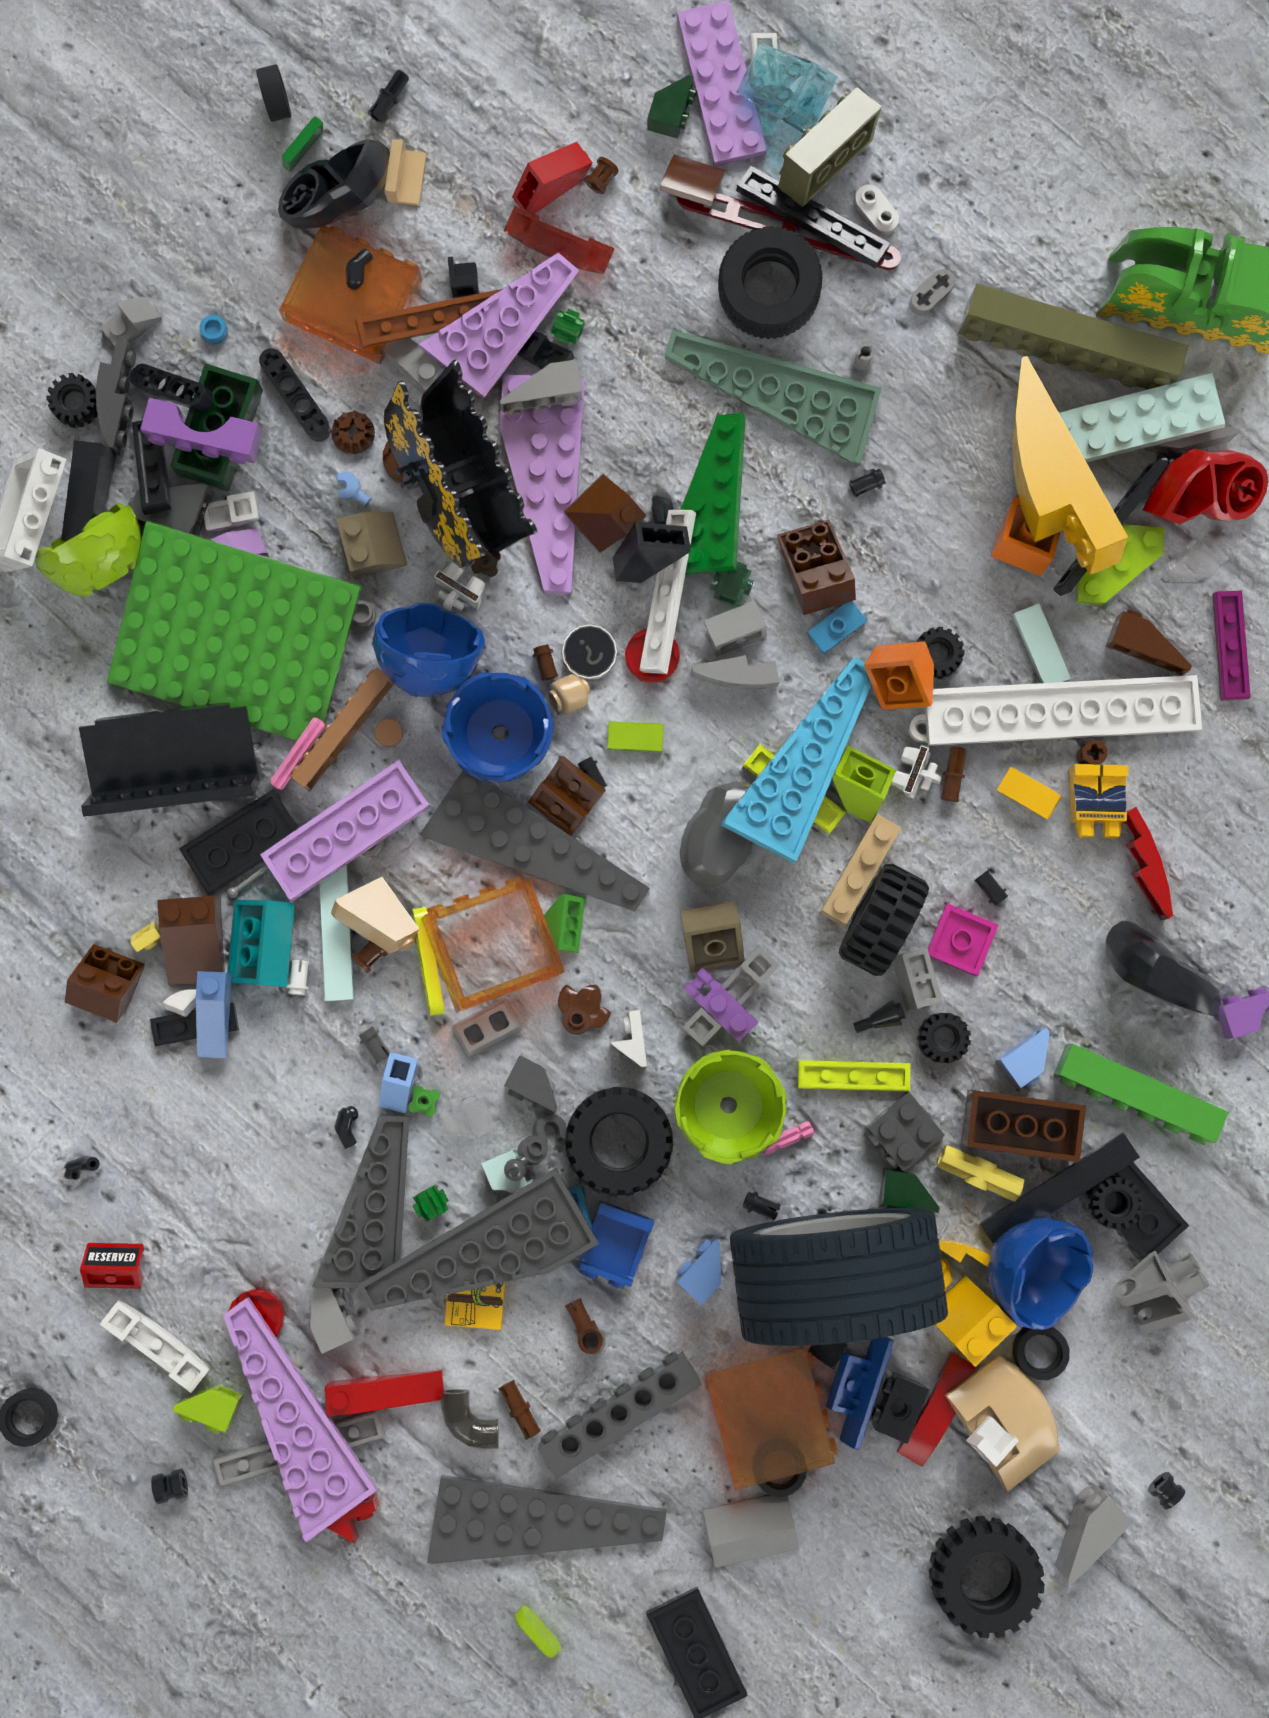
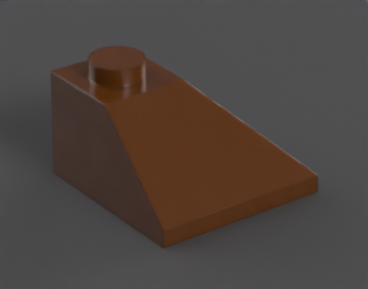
M604 474L595 480L563 511L599 553L626 536L635 522H641L647 516L624 490Z

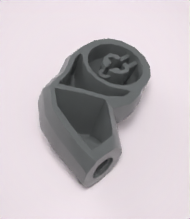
M735 781L707 791L699 810L687 822L681 840L680 860L686 876L695 884L706 888L717 887L727 882L749 857L753 842L721 826V823L751 784Z

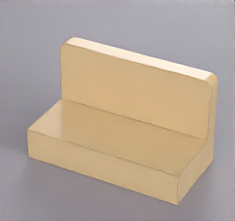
M392 139L384 191L387 202L419 206L427 157L426 153L405 150L403 140Z

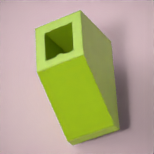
M217 1384L180 1400L174 1405L172 1411L178 1413V1417L186 1422L194 1423V1421L205 1424V1429L219 1434L221 1431L226 1432L231 1427L244 1394Z

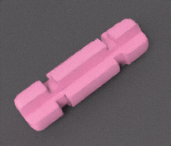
M806 1121L799 1124L798 1128L792 1127L783 1131L777 1142L764 1150L763 1153L765 1155L772 1154L778 1148L781 1150L800 1142L801 1138L806 1139L813 1136L814 1130L811 1123Z

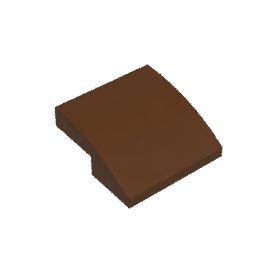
M674 154L667 167L659 191L711 207L723 180L725 170Z
M562 756L546 779L540 783L528 803L564 832L572 836L603 796L606 789L565 756Z

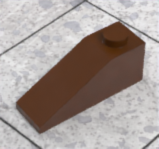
M1127 610L1126 612H1121L1116 617L1105 647L1181 676L1191 670L1192 665L1149 620L1142 618V614Z

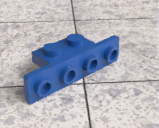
M890 1337L871 1339L866 1358L846 1352L843 1353L825 1406L832 1411L847 1414L840 1435V1441L856 1450H859L864 1439L869 1417L874 1409V1402L883 1381V1374L888 1359L892 1353L894 1340Z

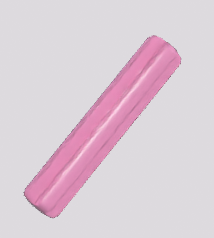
M316 717L312 718L271 778L270 783L280 790L284 789L291 779V772L294 767L302 763L305 753L310 751L313 743L324 731L326 724Z

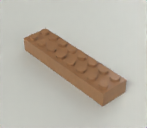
M376 667L375 670L372 669L366 677L368 679L365 683H361L357 687V693L354 697H350L346 701V707L343 711L340 710L335 715L334 719L336 720L332 725H327L323 731L325 734L321 739H316L313 743L314 748L310 752H306L302 758L303 762L299 766L296 765L292 770L291 778L309 792L394 685L379 668Z

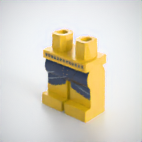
M1074 764L1069 768L1070 823L1075 824L1077 838L1094 837V824H1103V838L1117 839L1120 837L1122 823L1127 821L1126 777H1128V765H1102L1100 767V765Z

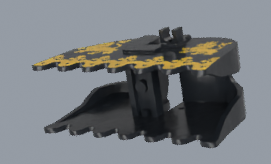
M455 359L422 395L420 404L421 418L416 409L410 408L407 387L402 380L399 381L384 410V426L390 448L400 467L394 473L396 476L400 473L404 475L403 482L400 484L401 488L406 487L407 490L420 487L423 493L417 499L420 517L445 554L461 569L471 565L475 559L485 556L481 544L478 541H474L471 537L472 527L483 546L493 553L505 550L525 537L536 534L538 531L534 522L531 519H527L523 513V498L519 493H515L512 490V475L506 466H502L499 462V447L494 440H489L487 437L486 419L482 414L476 413L474 409V394L469 387L465 388L462 384V369L459 362ZM473 489V493L458 498V494ZM465 508L467 516L462 515L459 510Z

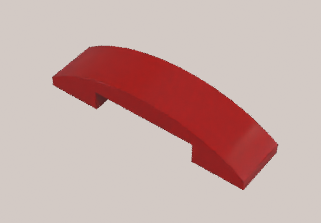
M952 1351L950 1352L938 1374L939 1380L919 1414L908 1444L901 1442L896 1451L897 1453L921 1467L926 1463L956 1414L945 1395L975 1373L976 1367L972 1363Z

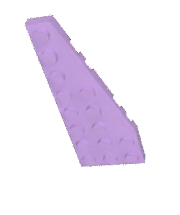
M503 374L501 399L532 376ZM580 379L582 387V398L584 399L585 382L584 379ZM583 400L571 406H563L562 404L551 405L546 410L524 409L522 413L516 415H509L507 412L502 413V411L500 413V431L517 493L522 496L524 501L523 513L527 519H531L534 522L538 531L536 534L530 535L529 538L544 593L572 594L576 526L563 511L578 496Z

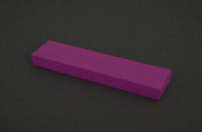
M1242 590L1212 593L1220 701L1248 700L1251 698Z

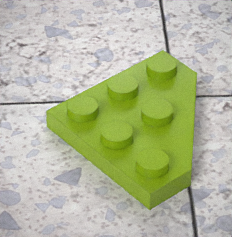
M1123 524L1122 527L1128 539L1121 562L1092 575H1089L1087 571L1077 583L1075 603L1103 606L1163 555L1164 528Z

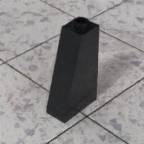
M74 440L61 540L64 542L82 533V529L89 520L105 511L117 455L102 443Z

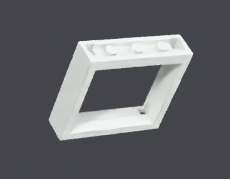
M38 448L14 459L0 502V570L11 572L33 565L65 466V458ZM23 549L31 552L28 560L20 558Z

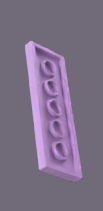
M729 0L677 12V20L691 76H693L694 88L697 89L696 96L714 167L766 155L767 149Z
M397 760L260 855L289 900L293 902L431 806L401 761Z

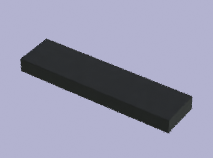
M141 420L132 422L141 509L144 515L172 510L164 445H157L148 441V438L140 430L143 422Z

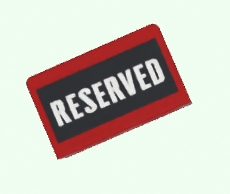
M88 1243L80 1267L84 1288L141 1289L143 1276L140 1264L144 1252L143 1244Z

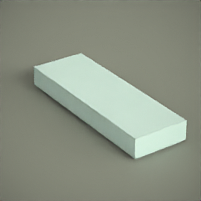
M1040 604L1014 613L1012 615L1040 682L1057 683L1069 681L1071 677Z

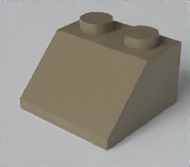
M361 512L336 519L349 570L354 579L407 566L393 512Z
M735 901L680 910L690 973L698 972L702 967L705 970L739 965L745 961L741 922Z

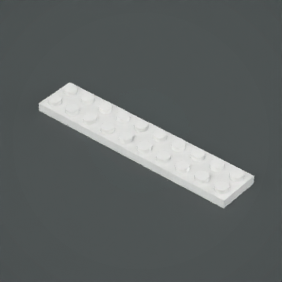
M1197 675L933 689V703L931 706L925 707L928 746L1194 732L1202 730Z

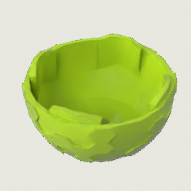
M118 503L111 507L108 512H103L89 520L82 529L83 532L67 542H64L59 537L49 547L39 549L34 560L36 568L51 583L68 593L81 597H87L93 594V589L100 590L123 577L129 572L128 568L134 570L137 566L142 540L137 518L130 505L124 507L123 504Z
M730 1049L715 1051L691 1065L682 1077L675 1096L674 1113L677 1127H680L689 1143L705 1158L722 1164H737V1162L757 1157L777 1142L781 1136L787 1112L786 1091L770 1065L762 1058L740 1051H730ZM725 1097H732L736 1101V1108L731 1113H725L720 1108V1103Z

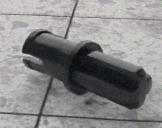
M398 69L385 89L380 88L377 100L368 111L369 116L375 121L383 123L394 104L398 103L397 97L409 80L406 73Z

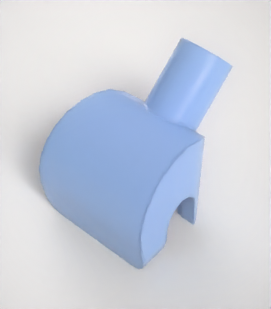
M346 471L336 474V480L339 484H347L345 489L338 490L339 498H354L366 507L371 498L361 491V483L353 473Z

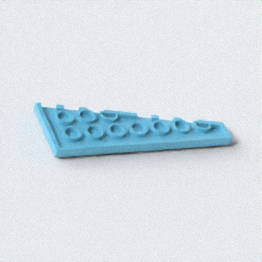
M853 657L846 664L723 819L721 826L791 863L797 862L872 685L864 667L865 662Z

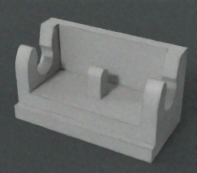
M755 600L704 620L707 629L706 634L716 657L767 637V626Z
M928 948L897 955L895 960H893V965L906 1011L942 1002Z

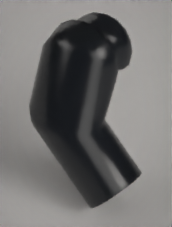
M354 1106L342 1108L338 1112L334 1126L344 1149L357 1143L350 1129L352 1122L359 1116Z

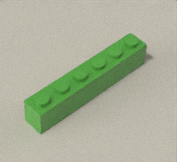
M1075 1044L1065 1045L1054 1075L1061 1077L1060 1083L1074 1089L1077 1085L1087 1089L1085 1094L1099 1100L1103 1096L1113 1100L1112 1106L1124 1111L1132 1108L1138 1111L1137 1116L1152 1123L1154 1119H1157L1164 1123L1163 1128L1179 1134L1180 1130L1189 1133L1190 1140L1204 1146L1206 1142H1217L1229 1113Z

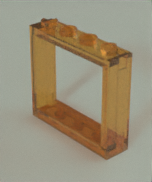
M518 876L505 881L506 886L496 889L495 885L479 890V896L470 898L468 894L454 899L453 905L445 908L442 904L432 906L426 909L428 913L421 918L456 1013L554 978L565 972L530 878L521 880V877ZM522 891L550 966L464 997L436 921Z

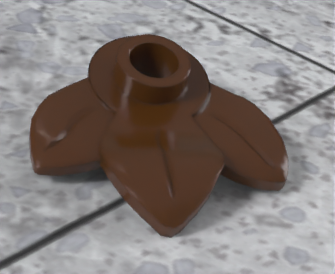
M565 985L561 989L558 1007L564 1014L562 1019L563 1026L570 1034L580 1035L585 1033L588 1028H600L609 1020L611 1012L604 1007H600L602 994L598 985L586 986L578 993L569 985ZM579 1016L582 1022L574 1024L572 1017Z

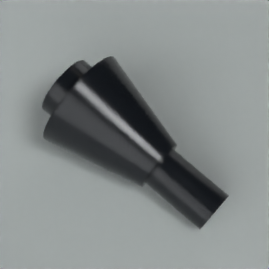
M892 999L869 1015L870 1017L854 1022L853 1025L856 1033H860L873 1027L903 1025L901 1020L906 1017L900 1002L895 1004Z

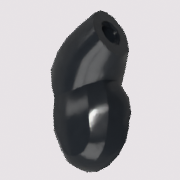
M366 139L341 150L329 160H317L306 165L290 179L282 192L278 206L280 218L296 229L322 228L336 222L345 215L357 213L367 208L379 196L385 185L390 156L389 149L380 142Z
M1121 921L1110 929L1106 938L1107 953L1114 970L1125 982L1184 1009L1214 1017L1217 1016L1221 1006L1220 992L1202 973L1186 963L1178 961L1163 943L1133 922Z

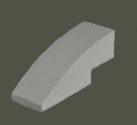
M746 655L691 666L692 677L722 687L766 689L778 687L780 683L775 661L748 666Z

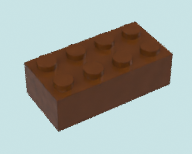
M967 1089L961 1145L971 1148L1080 1162L1086 1105Z

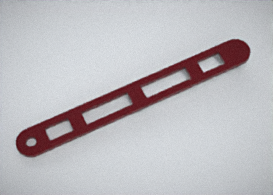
M717 193L714 201L727 204L725 213L704 207V204L676 196L677 203L683 209L748 229L757 230L760 227L762 229L767 225L737 217L740 208L784 221L782 229L786 228L788 231L792 230L794 232L796 229V224L765 207ZM803 237L815 249L864 263L833 245ZM890 245L885 255L891 256L892 259L886 260L883 257L877 266L878 268L893 270L898 267L901 261V254L897 248Z

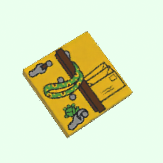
M506 1282L447 1294L445 1325L501 1330Z

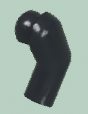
M361 250L346 265V284L351 290H358L364 283V267L373 260L369 250Z
M84 1156L69 1161L64 1166L65 1179L78 1180L80 1170L95 1171L99 1168L100 1162L96 1157Z

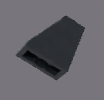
M635 522L612 557L616 581L642 583L687 555L691 551L687 526Z

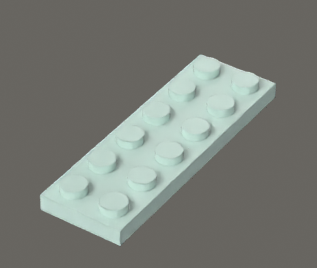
M1213 373L1059 413L1086 463L1225 428V420Z

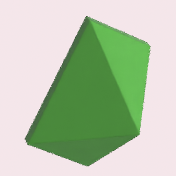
M561 894L539 920L555 950L579 953L585 898Z

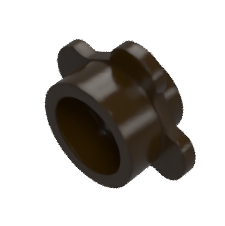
M484 550L485 556L475 559L471 569L475 574L481 573L494 577L498 573L497 566L498 561L501 559V554ZM484 560L489 561L488 564H484L483 562Z

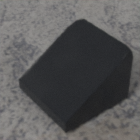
M654 495L651 499V506L655 524H666L668 510H674L672 501L669 498Z
M848 1344L811 1345L807 1352L828 1367L834 1369Z

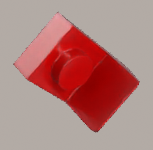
M373 1494L329 1525L327 1529L351 1542H356L358 1532L354 1518H357V1521H363L374 1516L373 1512L379 1506L377 1495Z

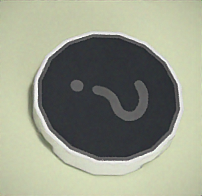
M589 624L579 626L569 633L564 640L562 653L564 664L572 674L581 679L594 680L610 672L615 665L617 649L616 643L608 631L600 626Z

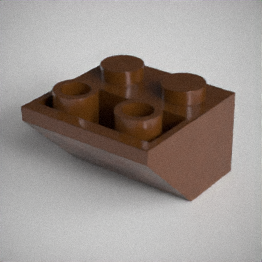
M93 944L67 979L65 1003L117 1023L131 1002L145 964Z

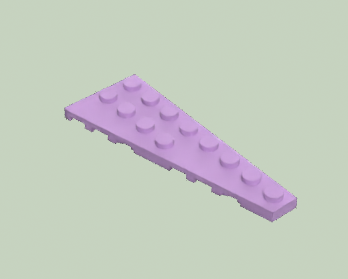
M248 1297L226 1312L223 1317L234 1347L236 1346L242 1363V1370L247 1377L254 1403L256 1402L260 1413L261 1423L268 1443L279 1466L285 1490L289 1494L293 1506L292 1510L303 1533L302 1537L307 1542L376 1492L378 1488L331 1418L327 1416L325 1409Z

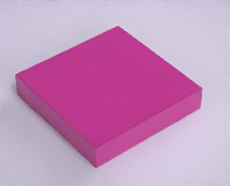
M947 903L928 945L929 955L931 958L971 975L978 976L999 925Z

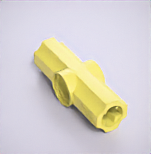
M948 1145L944 1146L939 1155L936 1167L963 1178V1181L984 1191H992L1016 1202L1022 1192L1024 1179L997 1168V1165L975 1155L972 1157Z

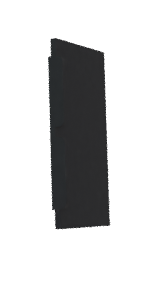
M218 703L171 709L167 712L152 711L99 718L95 720V725L79 727L92 793L81 805L83 817L253 796L260 783L247 706L230 708V703Z

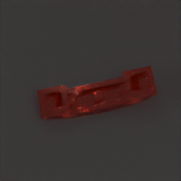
M514 206L504 229V232L512 238L551 258L559 253L576 268L599 274L605 273L615 249L592 238L586 241L540 221V216L517 206Z

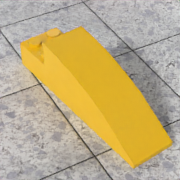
M1023 357L1017 386L1011 445L1015 482L1024 518L1034 543L1064 530L1067 542L1070 545L1073 544L1077 551L1076 557L1082 568L1086 567L1089 575H1092L1121 562L1128 536L1028 357Z

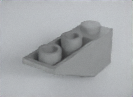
M577 359L548 364L500 400L502 413L507 412L509 415H516L522 413L524 409L546 410L551 405L562 404L563 406H571L583 400Z
M1225 423V428L1146 447L1145 451L1154 453L1165 452L1167 455H1173L1175 452H1182L1183 454L1192 449H1203L1230 442L1238 434L1239 430L1231 428L1229 424Z
M323 1257L314 1262L313 1283ZM313 1287L310 1329L321 1354L345 1344L357 1336L355 1331L358 1330V1325L354 1316L347 1314L344 1304L347 1302L341 1288Z

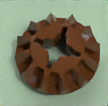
M353 410L348 413L343 412L340 417L334 419L331 435L334 444L339 450L347 454H359L367 450L373 443L375 429L372 421L365 413L362 414ZM354 422L356 429L361 432L356 433L351 442L349 434L344 431L350 430Z

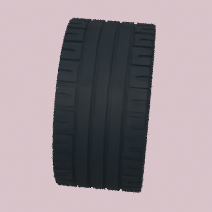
M923 1208L852 1210L777 1220L733 1232L730 1235L732 1259H734L732 1263L734 1276L736 1277L735 1287L738 1295L737 1303L740 1313L742 1337L750 1343L770 1346L826 1345L894 1336L917 1331L942 1322L948 1316L946 1292L944 1291L945 1284L941 1256L939 1255V1239L936 1237L938 1232L935 1213L932 1210Z

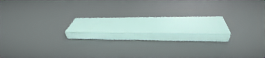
M348 864L320 883L325 1001L354 1000L351 928L335 919L331 914L335 900L349 893Z

